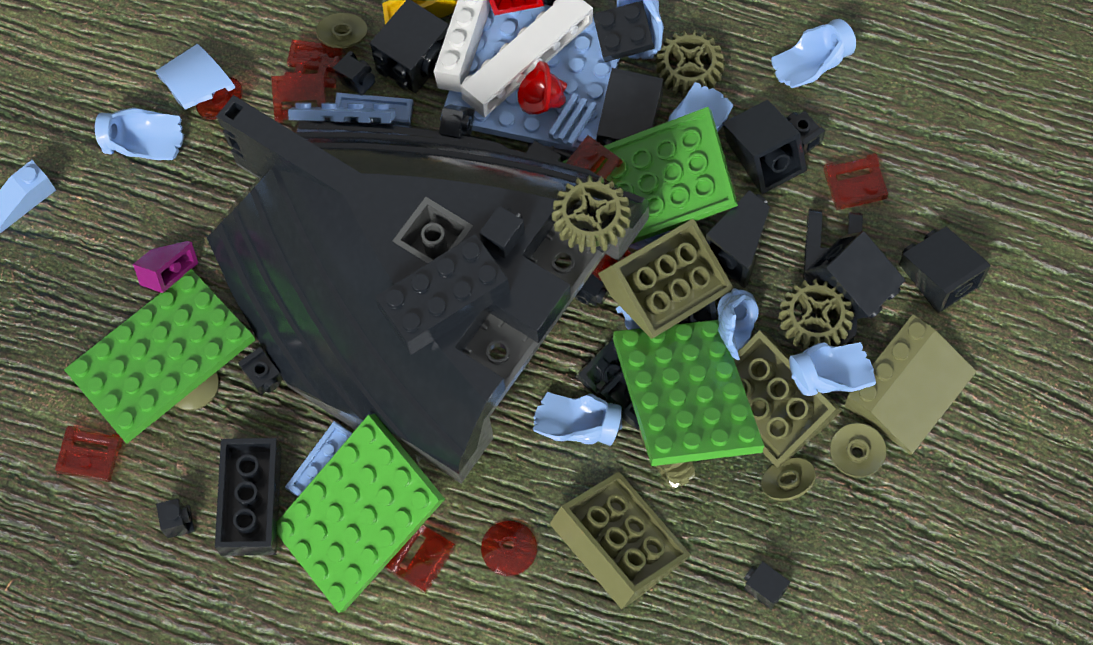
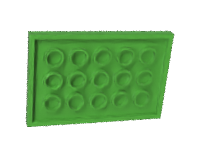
M709 107L563 161L566 164L588 169L608 181H613L615 185L648 200L649 219L631 244L675 229L691 219L697 221L738 206L712 111Z
M191 269L164 293L156 296L66 367L64 371L127 444L256 339Z
M719 320L676 324L652 339L641 328L614 331L613 341L651 466L763 453L764 444L737 367L718 332Z
M370 414L277 521V535L338 613H340L353 603L442 504L445 498L375 414Z

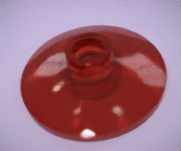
M229 77L235 88L230 91L226 88L220 89L215 92L213 98L198 103L196 105L198 114L207 120L217 119L216 116L233 95L239 99L242 98L243 88L241 83L237 79Z
M503 521L495 524L486 532L481 543V554L485 564L493 572L502 576H515L525 572L533 564L537 554V543L535 536L525 525L516 521ZM506 542H512L514 547L511 550H505L503 545Z

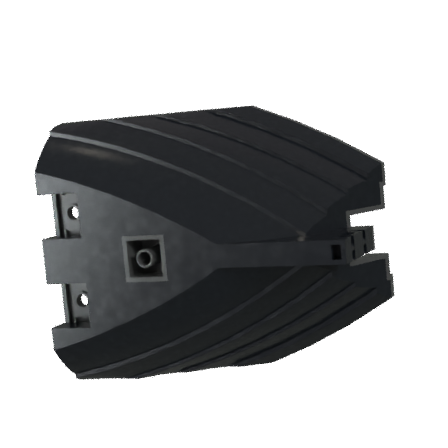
M234 95L216 116L220 126L224 128L223 133L228 145L233 148L231 152L236 164L258 179L249 190L237 198L208 235L207 240L232 295L257 340L280 372L283 380L289 388L354 430L358 428L368 415L375 414L416 463L422 458L461 484L494 438L490 416L604 255L607 254L619 261L649 219L648 200L615 185L614 190L621 188L623 190L622 197H627L629 200V206L627 207L631 209V216L628 218L630 220V227L624 228L626 231L624 238L617 237L618 244L616 246L608 242V249L606 251H603L598 246L594 254L591 253L590 247H586L581 253L579 251V244L570 248L568 246L569 239L564 241L560 239V232H556L554 229L555 221L552 220V213L555 211L553 209V202L559 200V191L566 192L565 186L567 183L575 187L577 178L585 183L589 175L592 177L593 182L598 181L600 176L588 169L512 150L500 143L465 134L461 137L439 134L438 129L374 121L362 123L356 120L334 122L330 121V119H325L324 121L299 120L290 130ZM604 179V185H606V184H608V183L610 182V181ZM581 200L571 207L568 215L573 214L574 210L581 207ZM498 206L506 210L510 208L518 212L524 220L525 232L506 259L486 248L508 278L510 293L410 355L380 312L375 296L474 234L480 239L479 232ZM587 207V215L589 214L590 217L593 216L596 222V214L594 215V213H590ZM616 214L610 215L609 219L602 222V229L613 221ZM582 228V229H581V230H583V231H589V232H591L590 230L585 229V228ZM566 257L571 261L569 267L561 269L555 265V262L558 258ZM496 347L504 348L507 352L505 357L499 360L493 359L490 353Z

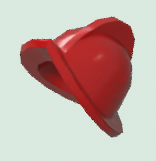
M539 61L535 69L528 73L520 84L518 103L522 111L528 114H541L550 108H560L566 103V97L563 92L567 87V83L552 74L545 61Z

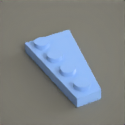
M299 102L295 103V107L288 109L289 120L324 121L325 118H330V121L345 122L351 121V118H356V121L362 123L377 121V119H381V123H391L396 118V108H389V103H374L373 108H363V103H347V107H337V103H321V107H311V103Z

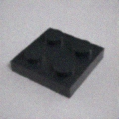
M642 0L593 14L604 62L655 49Z

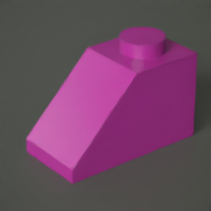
M185 241L151 249L138 259L133 266L141 286L164 293L182 278L185 273L198 264L192 242Z

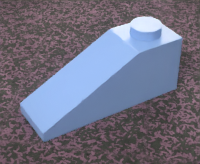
M33 160L11 175L0 189V233L56 191L48 177Z

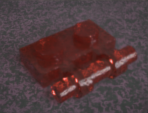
M292 39L287 64L288 67L296 68L294 73L285 72L284 82H291L294 86L301 87L305 84L316 86V89L325 90L326 87L335 89L336 78H330L327 75L328 72L335 73L333 67L342 59L343 48H333L323 43ZM305 70H317V76L305 74Z

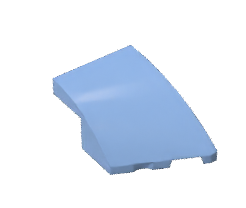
M198 44L155 71L159 79L168 86L176 101L184 109L213 98L215 92L220 89L226 88L230 91L235 88L220 66Z

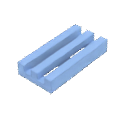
M573 93L549 131V138L572 148L597 109V103H589L588 99L584 97L580 99L577 94ZM575 105H578V106L576 107L575 111L573 112V114L571 115V117L569 118L568 122H567L566 125L564 126L563 130H562L561 133L558 135L557 133L559 132V130H560L561 127L563 126V124H564V122L566 121V119L568 118L569 114L571 113V111L573 110V108L575 107ZM583 108L587 109L570 138L566 139V135L576 122Z

